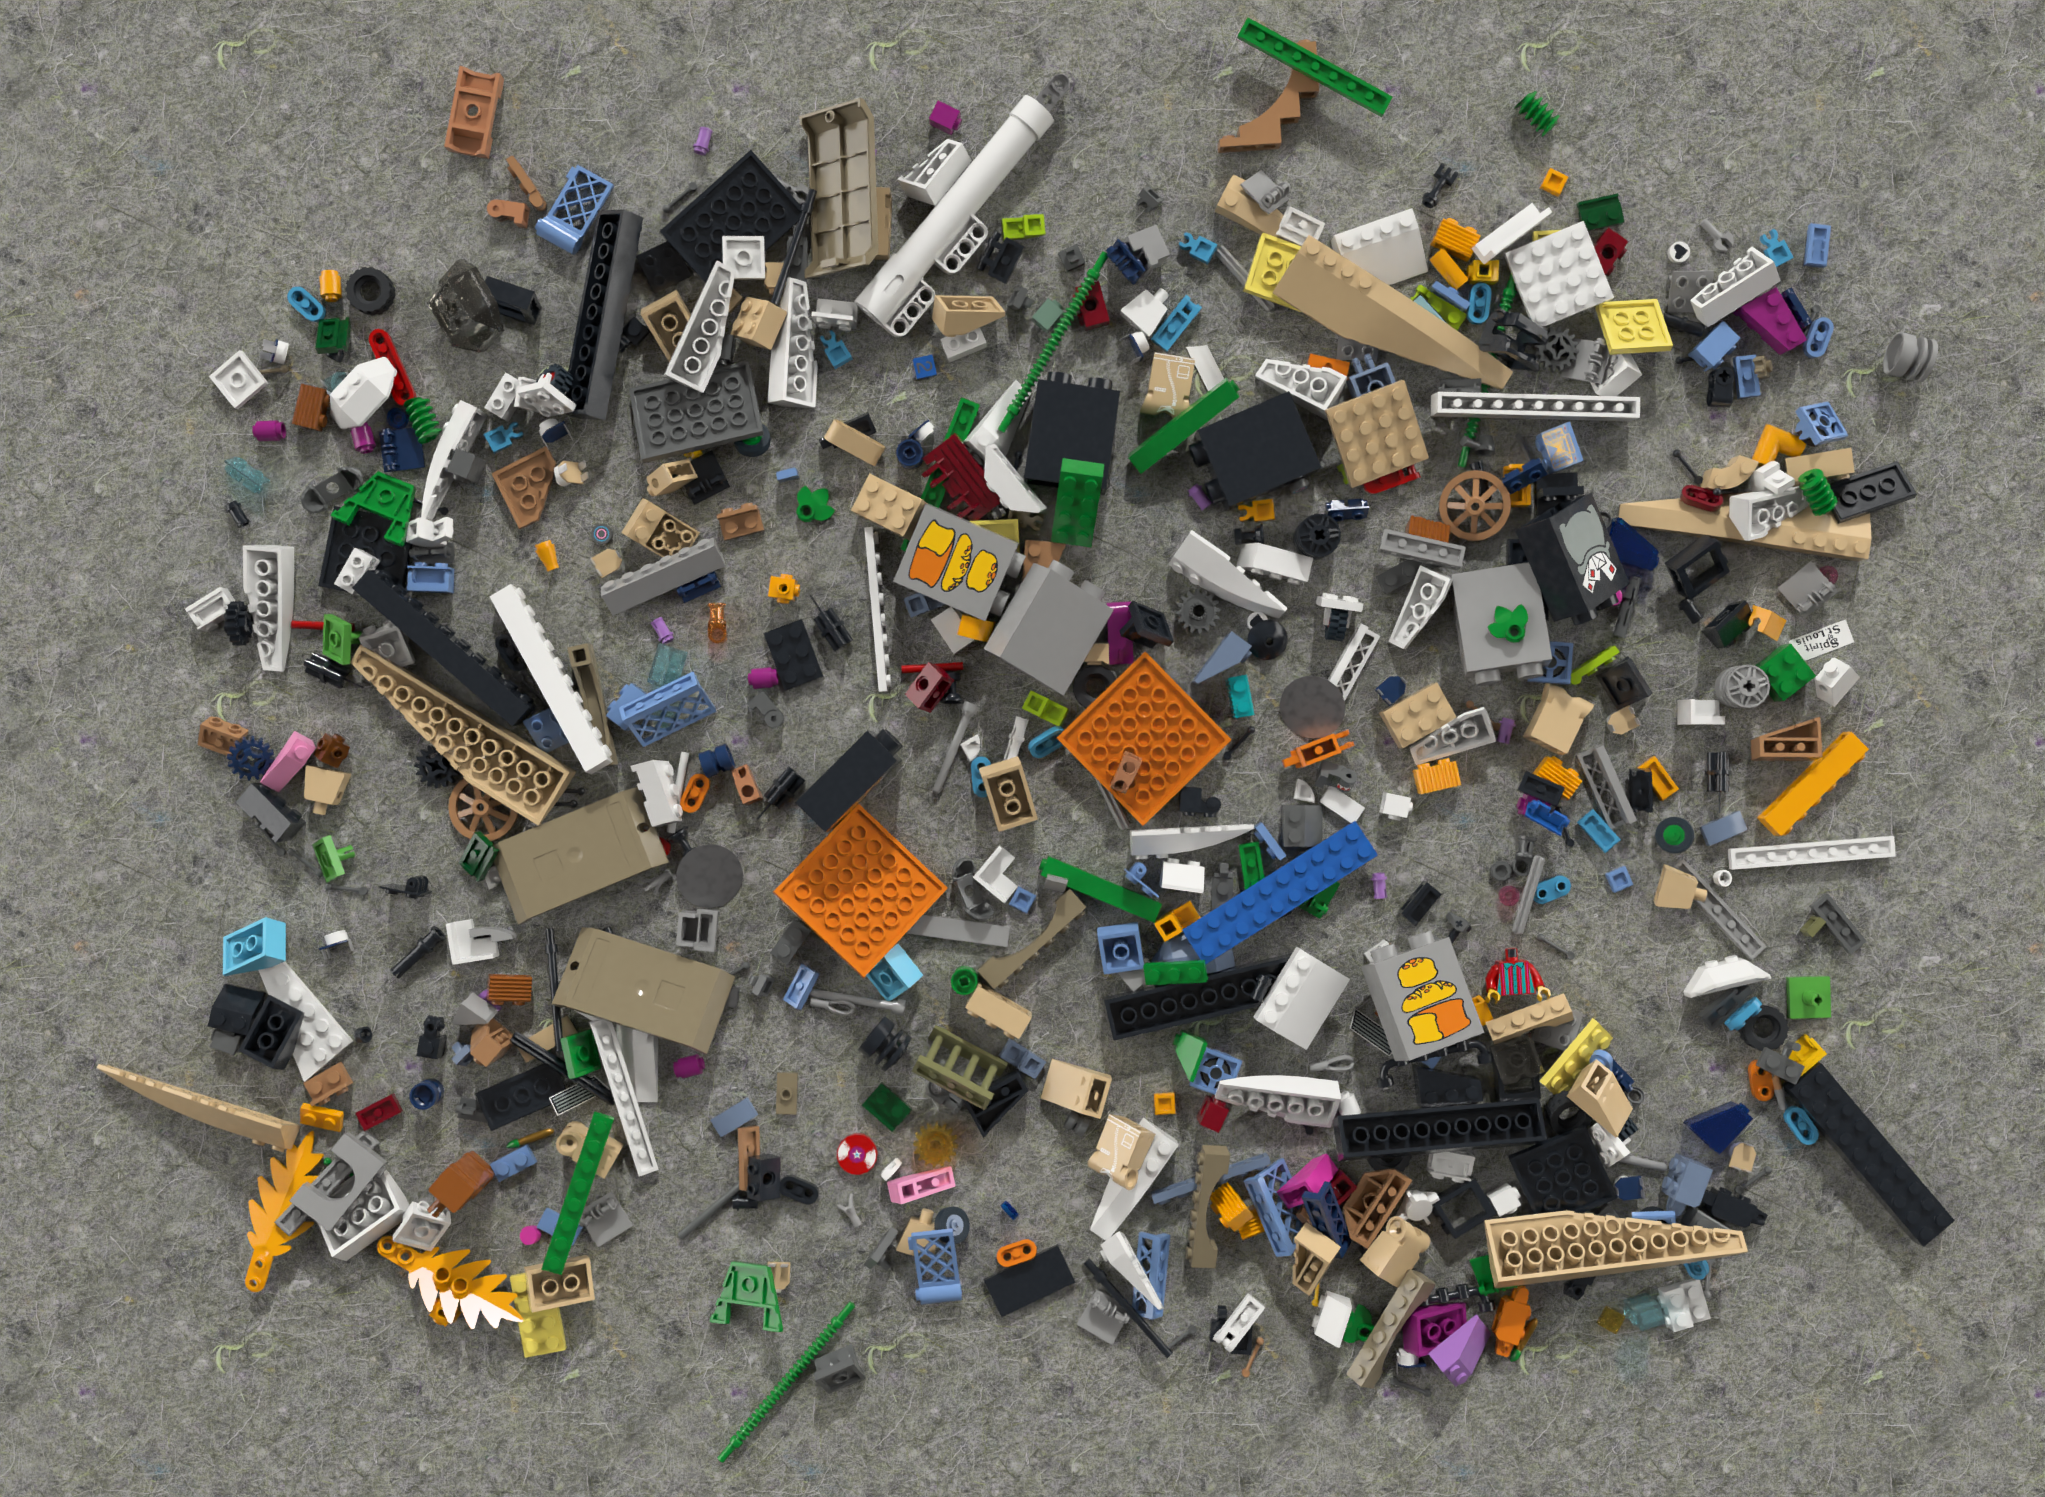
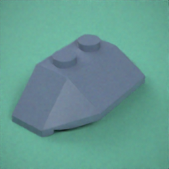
M1182 934L1176 935L1164 942L1151 959V962L1194 961L1200 959L1185 935ZM1232 948L1206 964L1207 974L1235 966Z

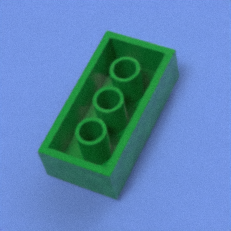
M1063 458L1051 542L1092 548L1104 464Z

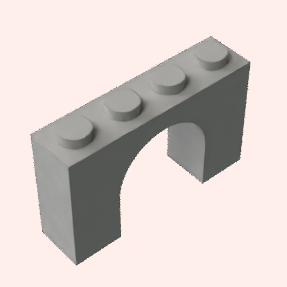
M350 1132L344 1133L331 1151L347 1162L354 1171L355 1183L351 1192L343 1198H331L309 1182H306L290 1199L291 1203L328 1231L334 1229V1227L338 1229L346 1220L343 1217L348 1210L352 1212L359 1204V1201H357L361 1194L366 1195L373 1186L371 1184L372 1180L375 1177L379 1178L386 1170L384 1166L387 1161Z

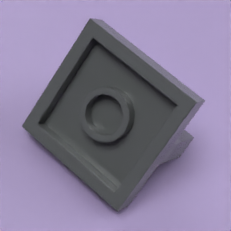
M852 1344L814 1359L817 1372L813 1373L815 1381L828 1394L866 1378L864 1370L859 1366L855 1348Z

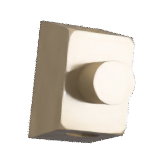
M689 459L665 463L647 476L649 484L647 491L651 496L672 493L698 476Z
M306 765L304 798L315 801L313 813L325 815L328 804L338 805L350 780V773L315 765Z
M1664 864L1653 901L1655 906L1690 909L1693 900L1705 902L1707 890L1697 888L1698 881L1696 877Z
M923 1208L920 1218L911 1216L897 1244L896 1251L914 1256V1251L909 1250L908 1237H911V1233L935 1230L934 1223L931 1222L934 1214L932 1210ZM917 1239V1243L922 1247L929 1243L926 1239ZM933 1244L929 1251L935 1254L936 1245ZM925 1254L921 1257L928 1261L932 1259Z

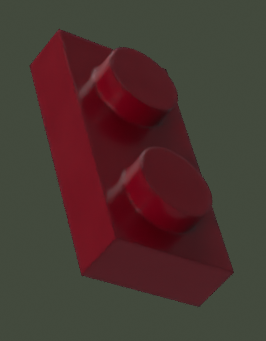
M393 1093L355 1114L363 1130L366 1131L401 1113L403 1109Z

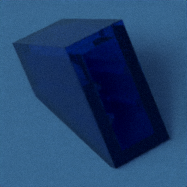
M1620 517L1612 518L1613 522L1609 535L1621 564L1646 572L1653 571L1659 563V551Z
M1730 1101L1686 1119L1683 1123L1709 1148L1721 1154L1753 1118L1748 1114L1750 1110L1744 1104Z

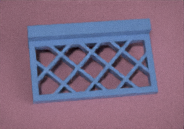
M694 672L619 707L622 721L626 726L628 725L643 747L717 712L715 706L698 682ZM699 691L697 698L688 697L689 695ZM681 701L679 707L670 706L674 702ZM686 702L694 703L692 709L683 707ZM699 704L708 705V708L704 710H697ZM658 710H662L660 716L651 715ZM667 711L676 712L674 718L665 717ZM681 713L690 714L686 719H678ZM644 719L642 725L633 724V722ZM648 720L658 721L655 727L646 726ZM662 722L671 723L667 728H660ZM644 731L653 732L651 736L645 739L642 737Z
M1284 1158L1278 1159L1254 1177L1244 1180L1276 1257L1291 1256L1294 1253L1296 1243H1294V1239L1293 1243L1291 1242L1289 1232L1294 1234L1295 1238L1302 1226V1222L1296 1215L1292 1214L1293 1208H1287V1211L1282 1209L1283 1201L1277 1194V1191L1274 1190L1275 1180L1280 1182V1189L1292 1178ZM1279 1166L1282 1171L1281 1178L1276 1176L1277 1167ZM1264 1176H1267V1177L1270 1178V1179H1269V1185H1268V1187H1267L1266 1182H1265V1180H1264V1178H1263ZM1273 1195L1278 1196L1277 1205L1273 1201ZM1281 1213L1286 1215L1285 1225L1280 1217ZM1291 1218L1296 1220L1295 1230L1290 1228Z

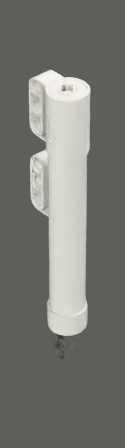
M1055 75L1035 99L1028 95L1023 96L1009 113L1010 117L900 250L889 258L856 298L855 304L892 336L899 338L906 335L933 303L935 291L923 281L924 275L933 264L945 274H954L961 269L988 235L987 227L975 214L1033 143L1039 141L1054 123V119L1049 112L1070 86L1066 75ZM1055 80L1062 82V90H1058L1055 87ZM1050 95L1051 98L1048 100L1047 104L1044 105V98ZM976 227L981 230V238L974 237L972 233L973 228ZM961 243H965L968 246V254L961 253L959 249ZM948 259L955 261L956 267L954 270H950L946 266ZM924 290L929 293L930 299L928 302L921 300V291ZM909 306H913L916 309V317L908 316L907 308ZM896 322L903 324L904 330L902 333L895 332L894 324Z

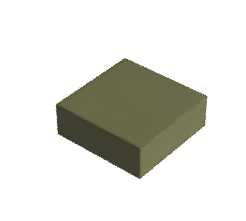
M1811 916L1800 928V932L1804 936L1814 937L1826 921L1821 917Z

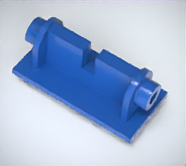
M1539 800L1528 802L1524 816L1561 836L1563 827H1567L1570 822L1567 816L1556 810L1550 814L1551 807Z

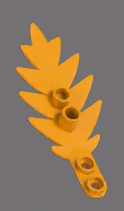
M310 1131L299 1147L293 1145L292 1149L286 1150L287 1168L275 1157L270 1159L271 1174L275 1188L264 1177L259 1176L257 1178L264 1209L253 1199L249 1200L251 1221L256 1234L252 1231L247 1233L248 1240L254 1251L245 1278V1285L252 1292H259L265 1287L274 1256L281 1255L292 1248L290 1245L280 1244L296 1238L314 1225L313 1221H304L291 1236H288L274 1223L292 1204L290 1199L306 1182L311 1184L318 1177L304 1176L324 1157V1154L312 1153L314 1131Z
M384 1236L378 1241V1253L409 1272L408 1279L411 1289L415 1287L417 1280H419L421 1296L428 1312L432 1311L439 1290L442 1309L449 1324L453 1322L459 1300L463 1316L470 1329L475 1328L480 1309L494 1329L498 1328L501 1318L514 1322H523L522 1316L509 1305L517 1297L516 1293L492 1292L506 1279V1274L488 1275L474 1279L491 1263V1260H480L455 1267L470 1253V1249L451 1251L433 1257L439 1251V1247H434L432 1251L426 1250L420 1253L408 1245L393 1242V1236ZM389 1243L391 1244V1249L385 1250L383 1245ZM403 1254L409 1255L407 1261L401 1259Z

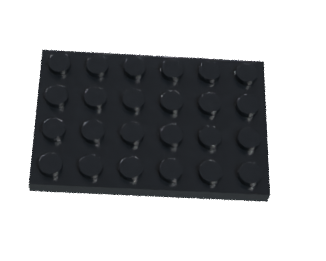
M750 150L663 227L659 233L706 284L716 261L723 263L722 236H764L766 252L798 223L801 215V205L755 153Z

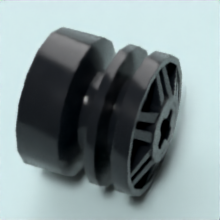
M1326 514L1308 516L1296 527L1293 534V543L1296 551L1301 555L1312 557L1313 560H1319L1331 554L1338 547L1341 540V531L1338 523ZM1317 532L1322 533L1319 540L1315 539V533Z
M886 1016L876 1025L858 1049L867 1058H870L876 1052L878 1054L875 1061L876 1065L883 1059L886 1060L881 1068L884 1072L899 1061L912 1039L911 1036L907 1035L902 1041L899 1040L904 1033L903 1030L893 1035L891 1032L895 1024Z

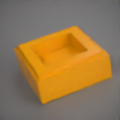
M1550 168L1540 189L1558 197L1568 176Z
M1174 1092L1154 1093L1155 1115L1176 1114Z

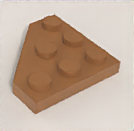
M546 446L492 473L519 529L539 521L554 477V467L557 466L550 450Z

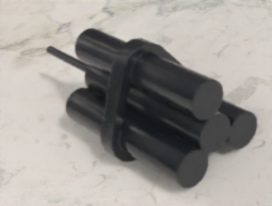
M810 595L820 611L813 620L822 632V638H826L833 651L836 652L853 641L844 627V621H840L833 608L822 611L812 595Z
M314 652L311 659L307 658L304 661L303 665L306 666L305 673L320 679V682L324 684L329 683L341 689L344 686L345 680L364 688L346 679V676L350 673V668L337 663L333 659H328Z
M1709 752L1707 753V771H1705L1707 776V792H1719V813H1721V792H1729L1730 776H1732L1730 771V753Z
M788 766L778 779L773 780L774 784L764 794L769 804L757 819L763 815L771 804L781 810L790 798H794V793L806 780Z

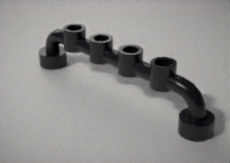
M1463 1040L1410 1061L1390 1059L1381 1066L1380 1077L1376 1080L1378 1088L1390 1087L1394 1085L1393 1076L1388 1075V1071L1392 1067H1401L1409 1063L1422 1062L1430 1058L1443 1057L1472 1048L1480 1051L1476 1055L1478 1064H1487L1495 1061L1492 1051H1488L1486 1045L1481 1041Z
M1458 1284L1455 1286L1456 1290L1448 1292L1447 1287L1435 1289L1436 1294L1429 1295L1426 1302L1423 1301L1419 1305V1307L1427 1306L1432 1303H1443L1453 1299H1465L1476 1295L1481 1298V1301L1478 1302L1479 1312H1489L1496 1309L1494 1300H1490L1485 1294L1480 1295L1478 1287L1468 1288V1284ZM1387 1305L1383 1308V1310H1382V1312H1381V1315L1383 1314V1312H1384V1310L1386 1309Z

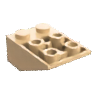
M642 498L621 533L657 555L664 557L667 555L672 556L682 548L692 547L700 532Z
M1052 1059L1041 1098L1081 1114L1101 1119L1112 1078L1111 1075Z
M1597 1059L1582 1069L1567 1095L1570 1100L1615 1138L1618 1137L1633 1109L1613 1072Z

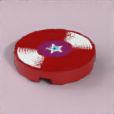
M863 1133L850 1134L841 1141L837 1149L839 1165L850 1174L861 1175L867 1173L873 1168L877 1160L878 1150L875 1143L869 1136Z

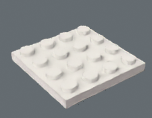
M1584 221L1504 254L1529 319L1542 328L1614 298Z

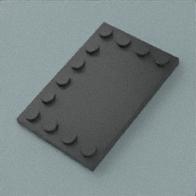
M749 360L714 368L704 393L681 385L671 379L629 388L639 450L643 463L764 435Z

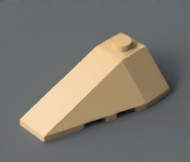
M1233 174L1217 204L1215 212L1260 235L1266 233L1288 241L1275 235L1279 230V225L1284 215L1278 209L1269 215L1263 211L1259 204L1240 186L1246 180Z

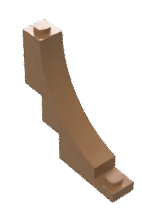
M1304 39L1296 43L1317 55L1316 41L1310 42V40ZM1292 69L1288 84L1277 101L1256 119L1239 126L1237 138L1233 135H1227L1219 139L1217 145L1218 153L1279 149L1282 143L1280 124L1298 123L1300 119L1299 99L1317 97L1319 83Z

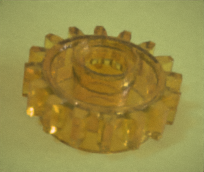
M938 1121L935 1122V1126L928 1122L927 1129L921 1126V1134H915L918 1140L913 1141V1145L918 1146L914 1150V1154L919 1153L920 1155L918 1160H925V1166L931 1163L933 1168L936 1167V1164H940L943 1167L944 1161L950 1163V1155H956V1151L953 1148H958V1143L953 1142L957 1139V1135H951L953 1129L947 1130L946 1123L942 1127L939 1126ZM937 1140L941 1143V1147L934 1149L930 1146V1142Z

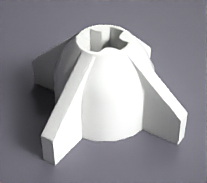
M1408 1190L1403 1197V1202L1396 1216L1404 1220L1409 1218L1414 1221L1424 1219L1427 1225H1429L1428 1216L1432 1212V1204L1440 1199L1436 1192Z

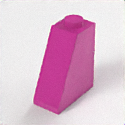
M1327 1153L1313 1158L1277 1191V1194L1288 1209L1304 1203L1302 1195L1305 1191L1318 1193L1325 1181L1330 1182L1339 1169Z

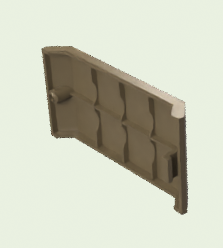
M857 98L799 116L800 125L808 136L810 189L817 191L813 203L814 209L810 216L812 262L804 270L806 279L869 265L878 254L874 116L865 100Z
M638 787L616 793L500 841L493 846L495 849L498 848L500 850L494 863L518 925L642 872L669 863L656 827H652L643 803L645 799ZM644 826H648L647 831H644Z
M582 927L552 1005L579 1011L690 1047L707 1055L735 976L722 969L605 931Z

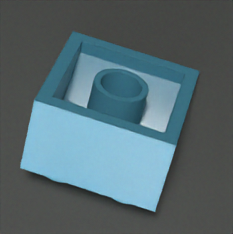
M896 944L866 976L884 999L891 1001L909 989L923 974L908 957L905 950L899 944Z

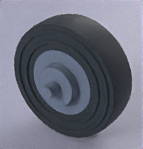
M946 1207L937 1214L934 1228L935 1230L953 1228L954 1242L958 1244L968 1236L970 1229L969 1218L959 1207ZM949 1236L939 1238L945 1244L950 1240Z

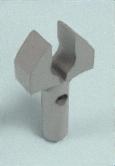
M778 179L800 205L805 203V200L798 198L796 193L808 195L809 191L806 185L800 183L799 186L793 187Z
M1703 219L1700 222V225L1714 239V244L1711 246L1714 251L1724 253L1728 250L1722 245V240L1726 241L1730 247L1734 245L1733 235L1729 231L1720 233L1707 219Z

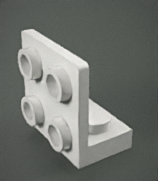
M818 298L816 312H812L811 316L819 328L830 329L831 326L839 327V330L851 331V328L856 329L859 307L855 302Z

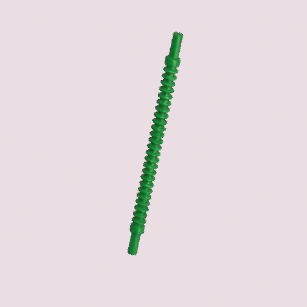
M1102 251L1093 268L1088 270L1087 277H1084L1085 282L1081 283L1082 287L1078 288L1079 292L1075 293L1076 297L1072 298L1073 302L1069 303L1070 307L1066 308L1067 312L1063 313V318H1060L1061 323H1057L1058 328H1054L1055 333H1051L1052 338H1048L1049 343L1045 344L1046 348L1042 349L1043 353L1039 354L1040 358L1036 359L1037 363L1033 364L1034 368L1030 369V374H1027L1028 379H1024L1025 384H1021L1022 389H1018L1019 394H1015L1016 399H1012L1013 404H1009L1006 410L1008 412L998 427V430L1002 433H1005L1014 416H1018L1019 408L1023 407L1022 402H1026L1025 397H1029L1028 392H1032L1031 387H1035L1034 382H1038L1037 377L1041 376L1040 372L1044 371L1043 367L1047 366L1046 362L1050 361L1049 357H1052V352L1056 351L1055 346H1059L1058 341H1062L1061 336H1065L1064 331H1068L1067 326H1071L1070 321H1074L1073 316H1077L1076 311L1080 310L1079 306L1083 305L1082 301L1086 300L1085 296H1088V291L1092 290L1091 285L1094 286V281H1097L1100 277L1099 272L1108 259L1106 252Z
M1511 273L1507 288L1502 293L1504 298L1501 301L1503 303L1499 305L1505 311L1512 309L1510 304L1513 303L1512 299L1516 295V284ZM1498 326L1497 328L1502 332L1506 331L1504 326ZM1488 352L1494 358L1498 359V357L1495 354H1493L1492 352ZM1481 383V393H1489L1487 388H1490V386ZM1468 417L1470 422H1467L1468 428H1465L1467 433L1464 436L1472 440L1476 438L1474 434L1478 432L1476 430L1479 427L1477 423L1481 421L1478 417ZM1462 446L1458 467H1466L1470 449L1472 448Z
M849 1301L838 1316H834L831 1319V1324H827L828 1328H824L823 1333L820 1332V1337L815 1338L816 1342L813 1341L812 1346H808V1351H804L805 1355H801V1359H797V1364H793V1368L789 1369L790 1373H786V1377L781 1378L782 1382L779 1381L778 1386H774V1391H770L771 1395L766 1396L767 1400L763 1399V1404H759V1408L755 1409L756 1413H752V1417L747 1419L748 1422H744V1426L740 1427V1431H736L737 1435H733L730 1438V1443L717 1457L720 1462L724 1463L730 1454L743 1444L742 1440H746V1436H750V1431H754V1427L758 1426L757 1422L760 1423L762 1421L761 1418H765V1413H769L768 1409H772L773 1405L777 1403L776 1400H780V1395L783 1396L784 1391H788V1387L792 1386L791 1382H795V1378H799V1373H803V1369L807 1368L806 1364L809 1365L811 1363L810 1360H814V1355L817 1356L818 1351H822V1346H826L825 1342L830 1341L829 1337L833 1338V1333H837V1329L843 1326V1321L856 1307L853 1302Z

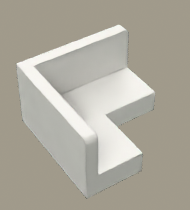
M1631 353L1610 355L1602 384L1590 383L1595 393L1599 396H1618L1641 377L1642 374Z
M1677 700V725L1725 724V716H1720L1719 700Z
M999 845L973 878L1005 904L1018 886L1003 874L1015 857Z
M473 919L446 924L452 965L498 957V943L492 942L491 937L470 938L469 929L474 928Z

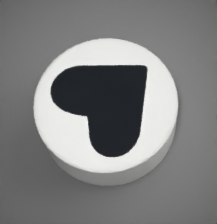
M1681 241L1672 244L1667 252L1669 260L1676 264L1684 262L1690 255L1689 246Z
M1262 612L1250 614L1247 618L1248 628L1251 629L1262 620H1268L1267 616Z

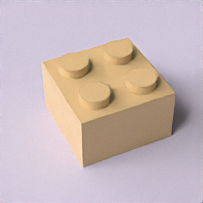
M746 297L741 305L740 313L733 323V329L730 334L748 345L771 350L787 312L769 301Z

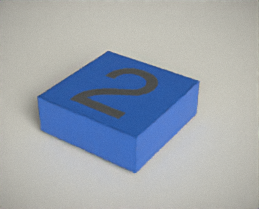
M933 355L913 359L917 380L937 376Z

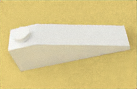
M1270 359L1264 361L1255 375L1257 379L1281 394L1289 391L1295 403L1327 421L1325 409L1339 404L1347 381V376L1331 368H1315L1303 364V366L1290 364V362Z
M1799 486L1791 487L1779 495L1771 490L1743 493L1730 497L1729 517L1744 540L1750 541L1766 536L1768 534L1767 531L1773 527H1779L1781 521L1787 517L1792 518L1808 507L1806 497L1803 496V490H1800Z
M1482 707L1461 714L1409 748L1415 764L1419 765L1496 742L1488 712Z
M1119 1231L1101 1244L1103 1250L1100 1253L1105 1262L1109 1261L1158 1310L1164 1309L1125 1234Z

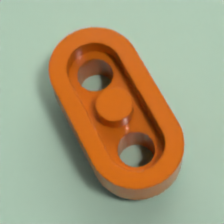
M695 774L690 778L680 800V805L685 812L693 813L701 808L710 788V779L705 774ZM698 780L703 781V787L699 788L697 786ZM689 799L695 800L694 806L689 805Z
M1757 1059L1748 1066L1751 1093L1760 1101H1768L1774 1095L1772 1073L1764 1070L1762 1074H1759L1758 1070L1760 1068L1755 1066L1758 1061ZM1763 1088L1767 1089L1765 1094H1762Z
M1029 1239L1003 1246L997 1252V1261L1003 1267H1012L1030 1261L1037 1254V1246ZM1025 1247H1030L1031 1251L1029 1254H1024L1023 1250ZM1006 1253L1011 1254L1009 1261L1004 1259Z

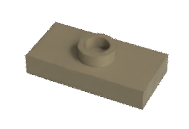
M778 1072L776 1114L796 1115L798 1073Z

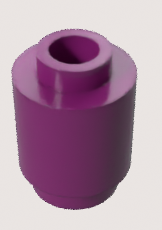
M278 420L257 421L252 427V433L259 442L280 441L286 437V427L283 422Z
M365 422L361 427L352 428L350 433L355 450L361 452V454L373 452L376 443L368 423Z
M772 667L751 669V673H748L749 686L752 685L753 689L773 688L774 685H778L777 669H772Z
M695 1054L679 1058L678 1061L673 1062L675 1075L677 1078L682 1077L684 1079L702 1074L703 1069H705L703 1057Z

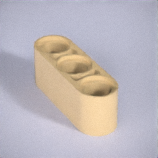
M836 419L833 420L824 436L830 443L873 466H876L885 450V446Z
M568 1015L561 1019L563 1037L578 1033ZM553 1024L528 1039L547 1051L555 1047ZM517 1047L526 1063L534 1059L533 1056Z

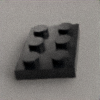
M803 619L764 633L785 691L824 677Z

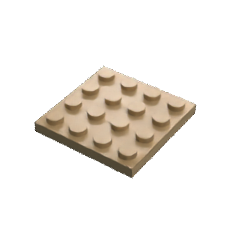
M1404 380L1325 409L1351 488L1429 458Z

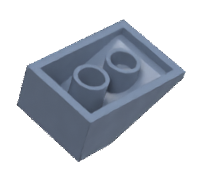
M1229 632L1191 683L1194 685L1240 662H1245L1252 653L1249 651L1252 646L1234 632Z

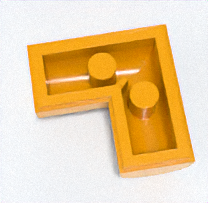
M1766 424L1752 459L1759 462L1757 466L1762 467L1770 461H1775L1778 452L1790 457H1797L1803 453L1806 443L1795 434Z

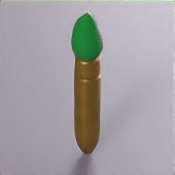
M547 1128L522 1138L514 1139L506 1145V1148H519L521 1145L552 1135L555 1130Z
M1533 1318L1525 1329L1523 1340H1520L1519 1345H1516V1348L1512 1350L1511 1362H1515L1520 1358L1521 1351L1537 1327V1318Z

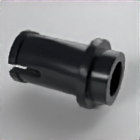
M235 500L225 506L226 513H230L237 527L242 528L248 525L250 520L241 509V503Z
M1684 598L1678 603L1680 606L1679 610H1683L1691 623L1695 624L1704 616L1694 605L1693 599L1688 600Z
M1260 974L1256 978L1258 981L1250 997L1263 1002L1269 985H1272V978Z
M737 1195V1197H733V1209H737V1211L739 1209H758V1201L747 1198V1196L739 1197Z

